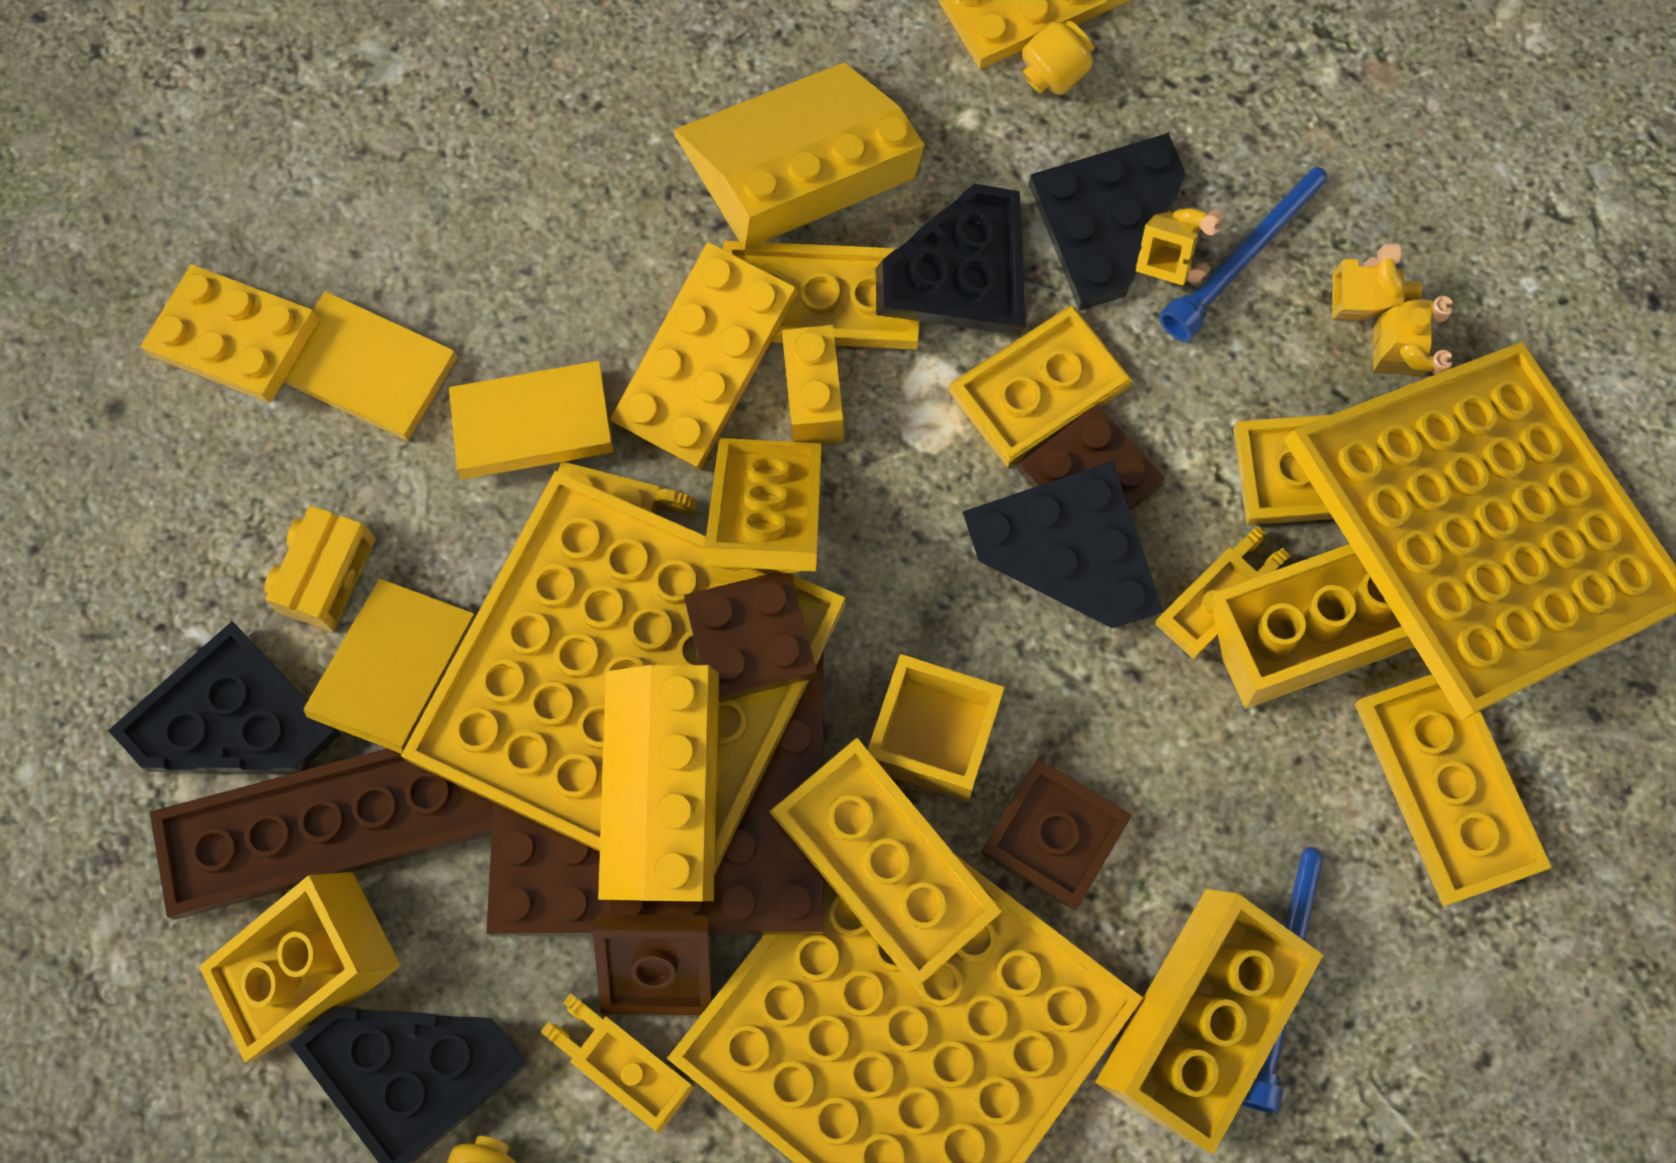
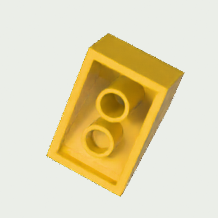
M353 872L308 875L199 966L244 1063L258 1059L302 1033L334 1006L346 1007L361 998L401 967Z

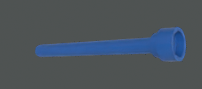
M1312 168L1191 296L1184 295L1181 299L1175 298L1161 311L1159 321L1167 333L1181 342H1188L1203 327V318L1206 316L1205 309L1326 182L1327 173L1323 168Z
M1308 847L1301 853L1285 927L1304 941L1323 863L1322 852L1315 847ZM1286 1024L1242 1102V1106L1271 1114L1279 1113L1284 1090L1278 1087L1280 1077L1275 1075Z

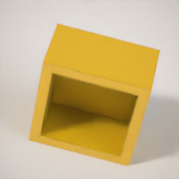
M900 654L868 751L891 778L969 803L1005 687Z

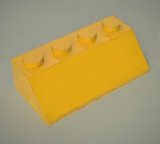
M1350 544L1219 590L1210 595L1223 662L1245 709L1414 648L1413 643Z
M646 665L606 671L598 900L714 901L719 672L709 665Z
M1205 889L1095 1083L1138 1113L1207 1153L1214 1155L1324 955L1239 893Z

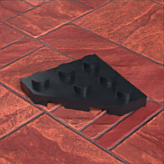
M1169 133L1030 174V189L1079 311L1126 297L1137 274L1136 266L1139 252L1142 249L1141 243L1145 225L1154 215L1169 211L1186 177V172Z
M973 184L944 211L939 212L915 232L903 245L886 256L875 268L876 315L1018 335L1026 327L1020 191Z
M1114 461L963 511L979 562L1112 629L1164 612Z
M233 621L108 730L136 763L148 772H300L340 736L333 727L306 717L303 709L308 700Z
M334 1006L289 1043L378 1163H414L530 1064L498 1022L492 1018L457 1017Z

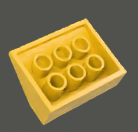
M845 62L678 127L674 131L676 139L744 250L915 179L925 146L900 106Z

